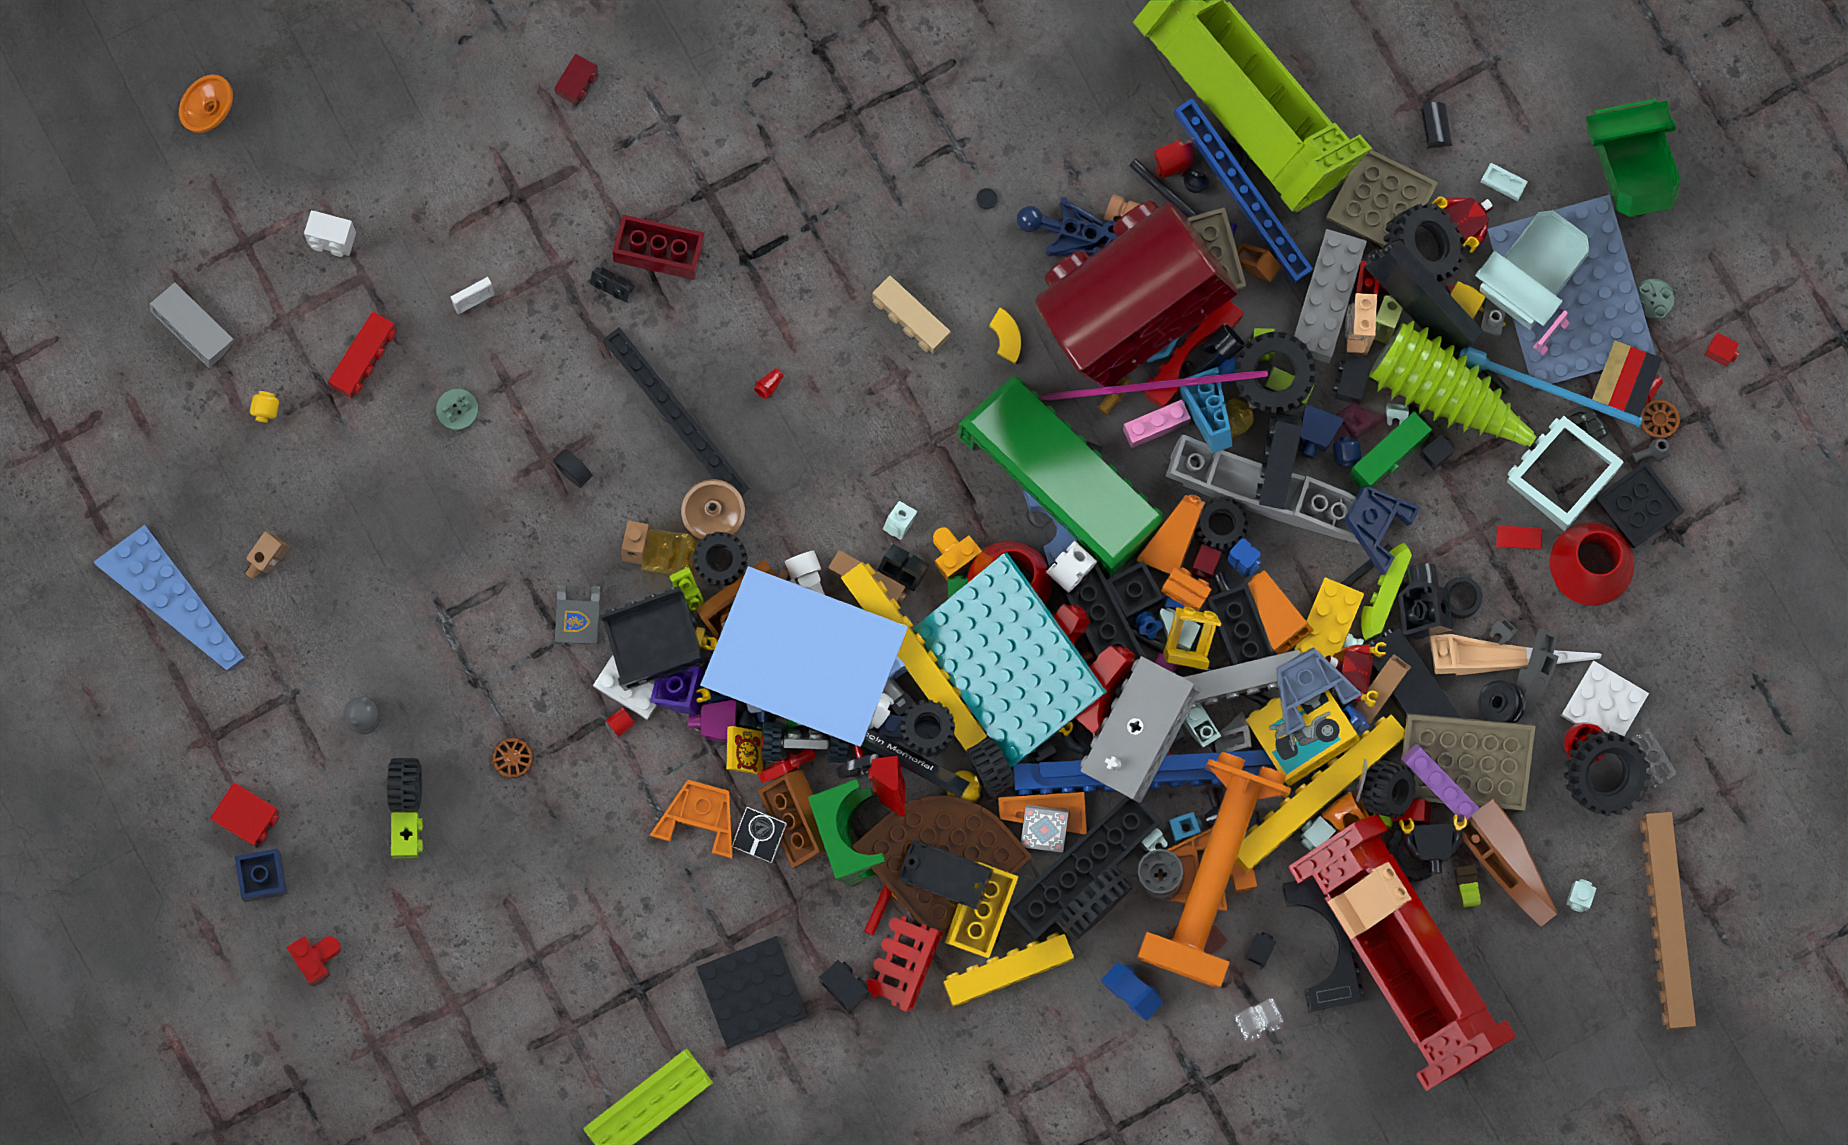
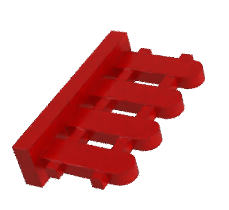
M902 916L901 919L893 918L890 920L889 927L896 933L893 939L885 938L881 942L882 949L888 952L885 959L878 958L874 961L873 967L880 974L877 980L868 979L866 984L868 985L867 990L872 992L871 997L877 998L880 995L892 1000L891 1005L897 1007L898 1003H900L899 1009L912 1012L943 931L931 927L928 931V925L916 926L907 922L908 917ZM902 934L916 940L913 947L899 942ZM923 942L924 945H923L922 950L920 951L919 949H920L921 943ZM894 955L908 960L905 968L891 962ZM916 963L914 971H912L913 964ZM886 975L900 980L897 988L884 983ZM906 983H908L906 991H903Z

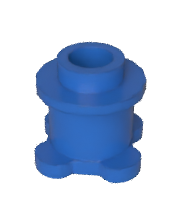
M1148 611L1139 613L1134 622L1138 632L1141 635H1147L1149 639H1154L1157 631L1163 626L1162 622L1154 620L1153 614Z

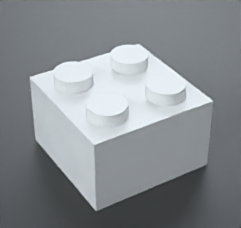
M311 210L304 235L312 249L316 251L328 250L335 256L343 257V255H350L356 231L350 220Z

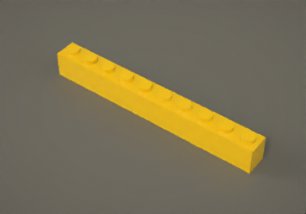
M861 562L843 575L841 579L865 611L908 626L898 657L905 664L906 669L927 698L933 700L934 703L940 702L944 708L947 707L949 709V713L953 715V721L955 722L954 735L967 752L968 748L978 744L988 734L961 698V691L948 680L950 676L944 670V667L940 669L937 665L938 659L931 650L928 652L924 647L926 642L923 637H921L919 632L917 634L911 629L913 624L906 615L903 617L898 610L901 607L894 598L890 600L886 592L888 589L881 580L877 582L874 578L875 571L869 563L865 565L864 562Z
M1392 715L1388 718L1384 716L1374 724L1376 726L1375 729L1371 732L1366 730L1360 736L1361 741L1343 752L1344 755L1339 759L1334 757L1327 764L1329 768L1324 772L1319 770L1311 777L1313 781L1307 786L1305 783L1302 784L1295 791L1297 795L1292 799L1287 797L1279 804L1281 808L1274 813L1272 810L1263 818L1264 823L1260 826L1255 824L1247 831L1249 835L1243 839L1236 858L1237 864L1245 873H1248L1360 778L1364 759L1367 760L1368 771L1372 765L1380 761L1404 740L1405 729Z

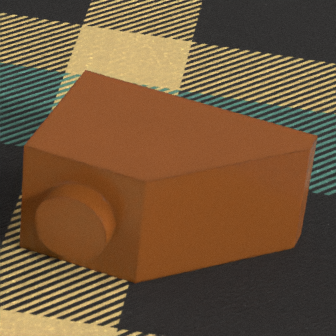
M1243 242L1237 248L1241 267L1256 278L1270 282L1281 267V264L1268 250Z

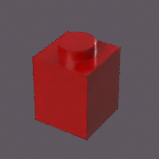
M1717 332L1704 355L1727 367L1730 361L1735 362L1739 351H1737L1739 343Z

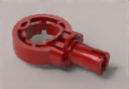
M806 748L796 754L788 752L786 759H780V761H776L777 763L757 773L761 783L790 773L791 770L798 771L800 765L815 759L816 756L813 749Z

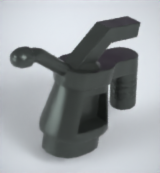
M1578 406L1567 412L1569 418L1579 412L1584 413V415L1571 422L1577 426L1583 424L1585 432L1596 441L1609 434L1607 431L1608 427L1600 418L1597 410ZM1571 433L1572 441L1579 440Z

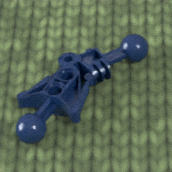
M1066 197L1061 198L1059 204L1063 212V222L1043 217L1040 210L1034 206L1024 207L1017 215V223L1025 232H1034L1040 228L1059 234L1056 240L1046 248V255L1049 257L1071 255L1077 251H1085L1087 254L1094 255L1101 250L1097 247L1099 244L1104 242L1106 243L1105 247L1117 238L1113 232V226L1116 221L1110 220L1104 223L1095 218V215L1071 203ZM1073 228L1075 232L1071 234L1066 232L1065 229ZM1091 233L1095 238L1088 239L1085 235Z

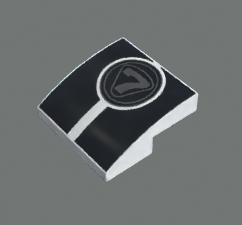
M747 807L732 847L772 863L787 823Z

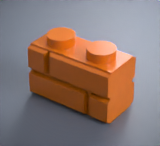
M1175 567L1162 587L1161 593L1181 605L1193 608L1199 612L1211 593L1212 589L1209 588V583L1200 578L1198 580L1190 576L1191 573L1182 567L1180 569Z

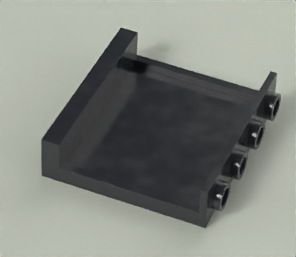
M668 588L664 591L665 593L648 595L644 598L645 600L626 603L625 607L609 609L605 611V614L599 616L604 622L619 674L617 679L624 691L705 663L687 600L680 588Z

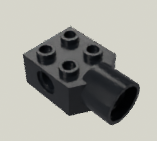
M1423 563L1408 567L1406 569L1408 586L1398 595L1403 636L1417 640L1453 630L1448 589L1438 585L1436 565Z

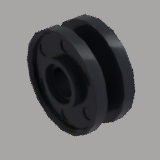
M1495 680L1486 684L1481 690L1478 698V710L1484 720L1517 723L1524 714L1526 698L1523 690L1518 685Z

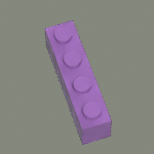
M1415 744L1401 757L1403 762L1461 821L1464 820V815L1466 819H1469L1479 809L1420 746Z

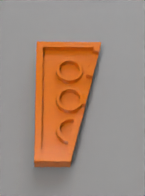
M1084 792L998 797L999 819L1023 823L1026 805L1069 810L1066 831L1084 835L1087 833Z

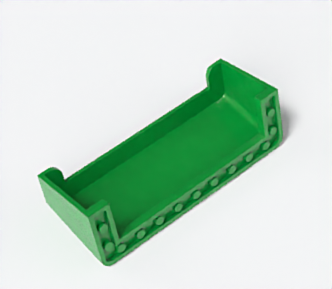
M1011 376L958 424V438L972 451L979 446L1095 557L1106 579L1115 576L1160 529L1164 522L1162 519L1163 513L1156 507L1152 508L1147 503L1148 499L1139 492L1137 494L1132 489L1133 485L1129 480L1118 476L1116 468L1110 463L1106 464L1101 459L1102 455L1096 449L1091 450L1086 445L1087 441L1080 434L1075 435L1071 431L1072 427L1065 420L1061 421L1051 406H1045L1041 402V397L1035 391L1030 392L1025 387L1026 383L1019 376L1016 378Z

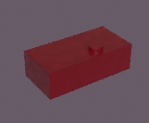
M622 215L613 249V262L695 280L705 243L704 232Z

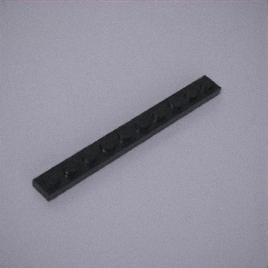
M618 327L603 339L604 344L713 479L731 484L741 495L747 492L749 487L621 328Z

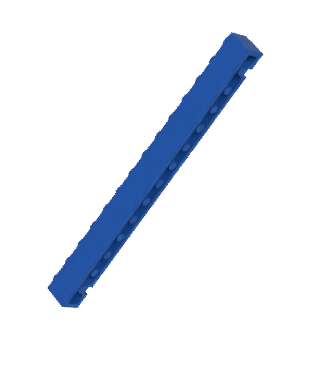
M1265 750L1225 752L1244 759L1245 763L1242 771L1258 776L1261 767L1278 771ZM1220 753L1165 756L1149 789L1160 788V785L1169 784L1171 788L1181 787L1184 783H1190V786H1202L1203 782H1212V785H1223L1213 772L1205 769L1208 760L1217 761ZM1082 760L1043 762L1039 764L1025 763L1013 766L1015 778L1014 793H1019V796L1032 795V792H1041V795L1053 794V791L1061 790L1062 793H1075V790L1083 789V792H1095L1096 788H1105V791L1116 790L1081 772L1082 767L1080 765ZM1315 770L1300 780H1309L1310 776L1315 774Z

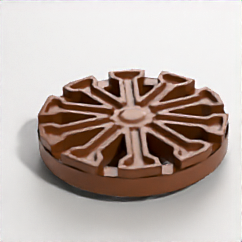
M1666 400L1651 401L1644 406L1640 415L1643 418L1641 428L1646 434L1655 439L1668 438L1674 434L1680 423L1678 410L1672 403ZM1658 404L1662 405L1661 410H1659ZM1650 406H1653L1654 412L1649 409ZM1666 407L1671 408L1670 411L1665 412ZM1673 414L1675 418H1669V416ZM1644 421H1650L1651 423L1645 425ZM1668 423H1674L1675 426L1672 427V426H1671L1670 424H1668ZM1655 426L1653 432L1649 431L1651 427ZM1658 428L1660 429L1661 435L1657 434Z

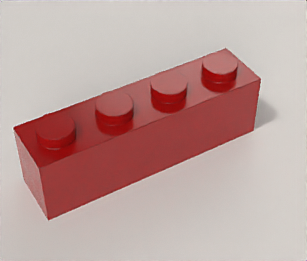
M372 311L328 380L330 387L351 399L354 395H358L363 388L362 382L365 377H370L372 374L374 363L377 359L380 360L385 353L384 347L388 342H392L397 332L395 331L394 323Z

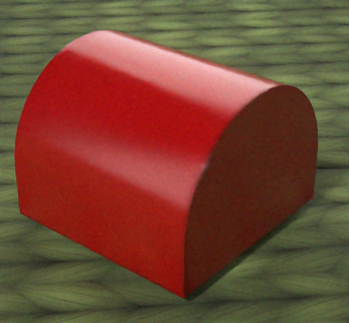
M624 708L619 709L605 720L618 738L635 726L634 721Z

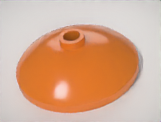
M207 75L196 80L186 90L180 102L179 118L183 126L194 133L207 132L217 127L226 118L232 105L233 91L230 83L219 75Z

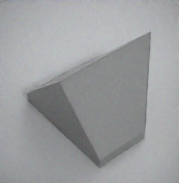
M1243 711L1219 732L1221 737L1214 741L1216 753L1250 751L1252 746L1249 727Z

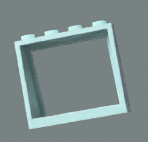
M1563 416L1560 420L1556 418L1549 426L1551 431L1546 436L1542 434L1535 442L1537 446L1533 451L1529 449L1522 456L1523 462L1519 467L1513 466L1507 474L1509 476L1507 483L1565 531L1618 472L1624 462ZM1564 428L1609 464V467L1568 513L1564 512L1521 478Z

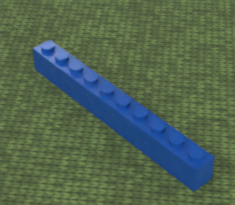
M1193 98L1175 109L1173 113L1175 118L1271 254L1281 264V268L1290 281L1294 284L1309 274L1313 268Z

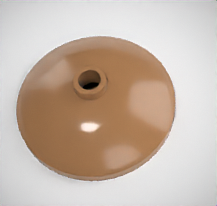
M709 479L695 484L688 490L682 501L681 515L686 528L699 539L705 538L709 533L712 534L718 531L733 535L740 528L744 520L745 506L741 494L734 486L722 480ZM711 503H714L717 506L716 508L711 509L709 508V505Z

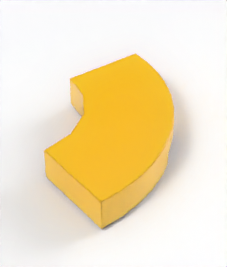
M999 308L989 325L999 338L1000 346L997 355L1016 364L1021 350L1020 332L1013 318L1005 310Z

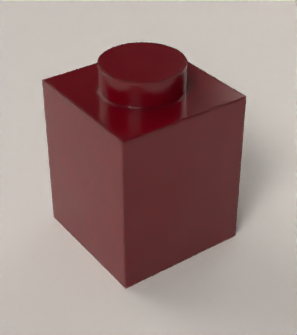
M1202 544L1191 572H1194V575L1200 579H1211L1222 552Z

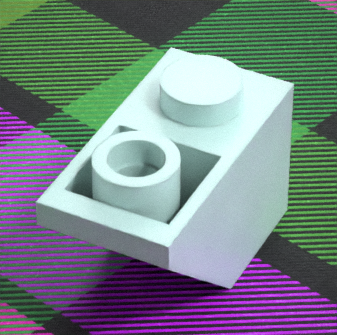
M1161 608L1159 618L1168 638L1175 610ZM1185 620L1177 648L1190 651L1200 629V625L1197 624L1198 622Z
M1200 703L1197 704L1196 708L1190 709L1183 724L1202 748L1221 737Z

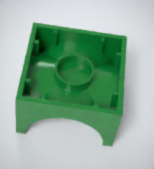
M857 779L808 797L835 879L849 886L878 877L871 868L886 862L883 853L864 855L857 853L852 847L854 844L851 832L853 817L857 809L866 800L874 797L871 788L855 792L861 788Z

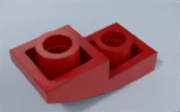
M1497 526L1496 547L1542 550L1543 529Z

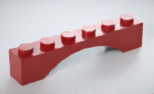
M1228 301L1197 324L1199 327L1195 332L1190 331L1184 338V345L1181 348L1177 346L1170 355L1172 359L1168 363L1164 362L1157 370L1159 374L1154 379L1151 377L1146 383L1178 380L1182 364L1189 354L1200 344L1207 341L1209 336L1223 323L1234 328L1243 318L1244 312L1231 301ZM1178 387L1144 390V396L1161 409L1168 406L1174 399Z

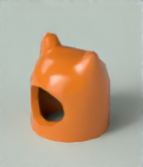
M1353 791L1333 802L1321 815L1324 820L1331 822L1336 830L1334 832L1335 835L1351 824L1370 817L1360 798L1359 801H1356L1357 795Z

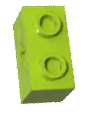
M417 812L391 813V856L393 859L419 858V852H423V840L419 839V831H423V818H419ZM406 831H409L412 835L409 836L408 840L402 836L406 835Z

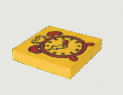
M736 726L728 727V770L756 775L759 771L763 770L762 731Z

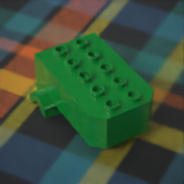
M1655 98L1595 110L1594 115L1586 116L1588 137L1593 147H1596L1616 209L1629 217L1671 209L1678 199L1681 178L1665 133L1674 132L1676 127L1674 118L1672 120L1670 116L1668 101L1657 102Z

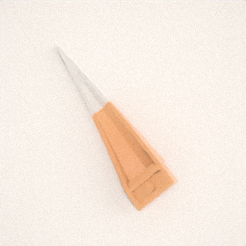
M1453 634L1430 636L1435 674L1455 673L1458 676L1528 667L1533 649L1506 644L1500 645L1499 643ZM1554 650L1553 653L1559 656L1557 664L1601 658L1600 653Z

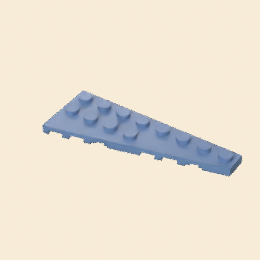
M145 525L94 561L95 565L110 578L115 580L225 670H231L245 659Z

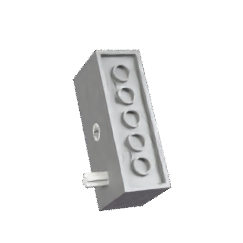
M1142 656L1140 660L1137 659L1131 668L1132 675L1124 681L1121 687L1123 692L1112 703V712L1109 718L1106 717L1101 724L1102 731L1099 737L1096 736L1091 743L1092 750L1089 756L1086 755L1080 765L1082 767L1081 772L1139 803L1142 802L1201 690L1194 683Z

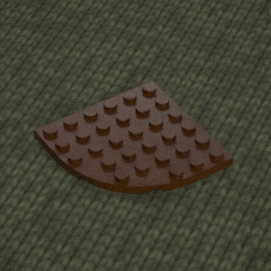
M927 796L906 802L904 817L899 816L894 811H890L852 845L853 849L860 854H884L886 862L871 868V870L920 926L922 924L928 925V931L930 927L943 931L941 939L948 934L959 903L898 880L911 841L916 840L1010 874H1014L1032 858L1031 854L993 813L969 800L953 796ZM914 859L910 860V865H913L915 863Z

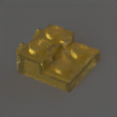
M650 529L641 570L648 573L663 574L666 577L687 567L691 571L692 563L690 562L691 554L695 553L694 549L697 546L694 541L695 538L686 533Z

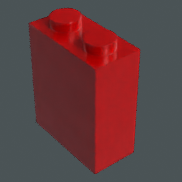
M233 782L210 819L257 848L259 844L262 845L268 837L267 831L270 826L274 827L280 816L278 815L279 810Z

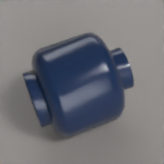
M1352 436L1340 437V441L1333 444L1334 460L1340 464V467L1355 466L1362 459L1361 444L1358 440H1353Z

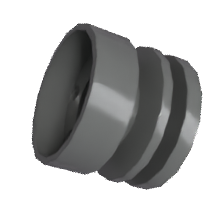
M1156 849L1144 855L1138 866V878L1141 889L1148 897L1154 900L1164 901L1177 895L1183 886L1184 873L1181 861L1176 854L1169 850ZM1159 873H1163L1164 881H1159Z

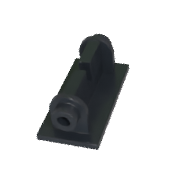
M597 267L595 271H592L591 285L627 303L629 293H632L635 287L631 281L620 276L614 281L615 274L603 267Z

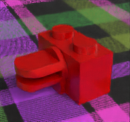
M303 936L286 947L312 987L330 976L324 963L338 955L341 951L339 941L333 936H327L314 945H311L307 937Z

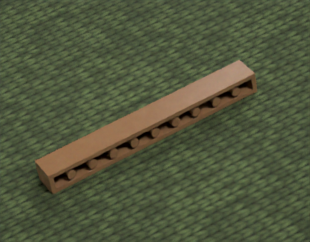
M1672 812L1646 814L1643 820H1640L1641 833H1645V841H1643L1642 846L1643 853L1647 854L1648 860L1645 863V873L1650 878V884H1647V892L1649 897L1652 896L1650 916L1654 918L1655 926L1652 927V936L1657 941L1654 955L1655 960L1659 961L1660 968L1657 969V980L1661 982L1662 991H1659L1660 1003L1664 1004V1012L1661 1015L1662 1024L1666 1025V1030L1692 1029L1696 1026Z

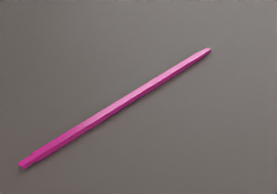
M1268 372L1234 373L1048 393L1039 396L1042 399L1041 401L1255 379L1267 377Z

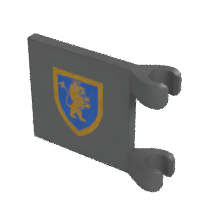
M559 584L557 586L555 642L598 644L600 587L592 586L591 601L566 600L567 587L566 585Z

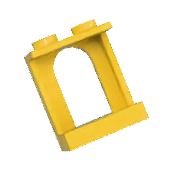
M1184 607V609L1176 608L1163 652L1166 662L1208 670L1210 662L1207 655L1216 626H1221L1218 616L1211 611H1204L1202 613L1190 607ZM1185 620L1203 623L1196 652L1176 649Z

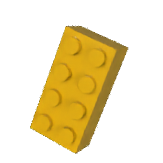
M1325 577L1307 618V622L1314 631L1296 645L1295 650H1299L1300 654L1314 647L1324 658L1328 655L1333 657L1335 653L1340 652L1364 593Z
M976 862L993 869L979 910L959 903L944 943L989 958L1018 876L981 862ZM976 883V884L974 885V888H975V889H978V888H979V884Z

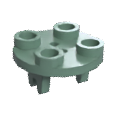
M1648 279L1636 286L1646 317L1664 318L1672 309L1675 295L1667 282L1660 279Z
M452 389L445 392L439 398L436 405V413L440 423L452 431H459L470 427L479 414L475 397L463 389Z

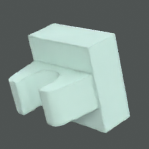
M1387 403V424L1391 426L1392 420L1398 418L1400 425L1408 417V406Z
M1156 828L1141 842L1140 846L1145 851L1150 852L1156 850V844H1161L1165 848L1167 842L1162 836L1163 833Z

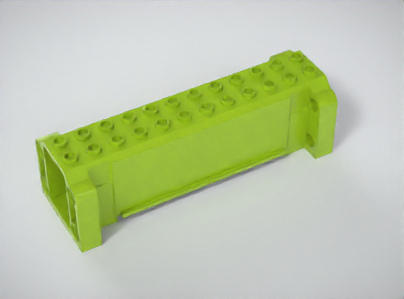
M1150 0L1133 21V24L1144 37L1151 39L1158 50L1162 52L1170 64L1183 77L1184 81L1189 84L1197 96L1221 122L1223 127L1275 186L1276 190L1280 192V198L1292 212H1298L1335 189L1372 149L1361 135L1350 140L1336 123H1332L1230 2L1226 3V0Z

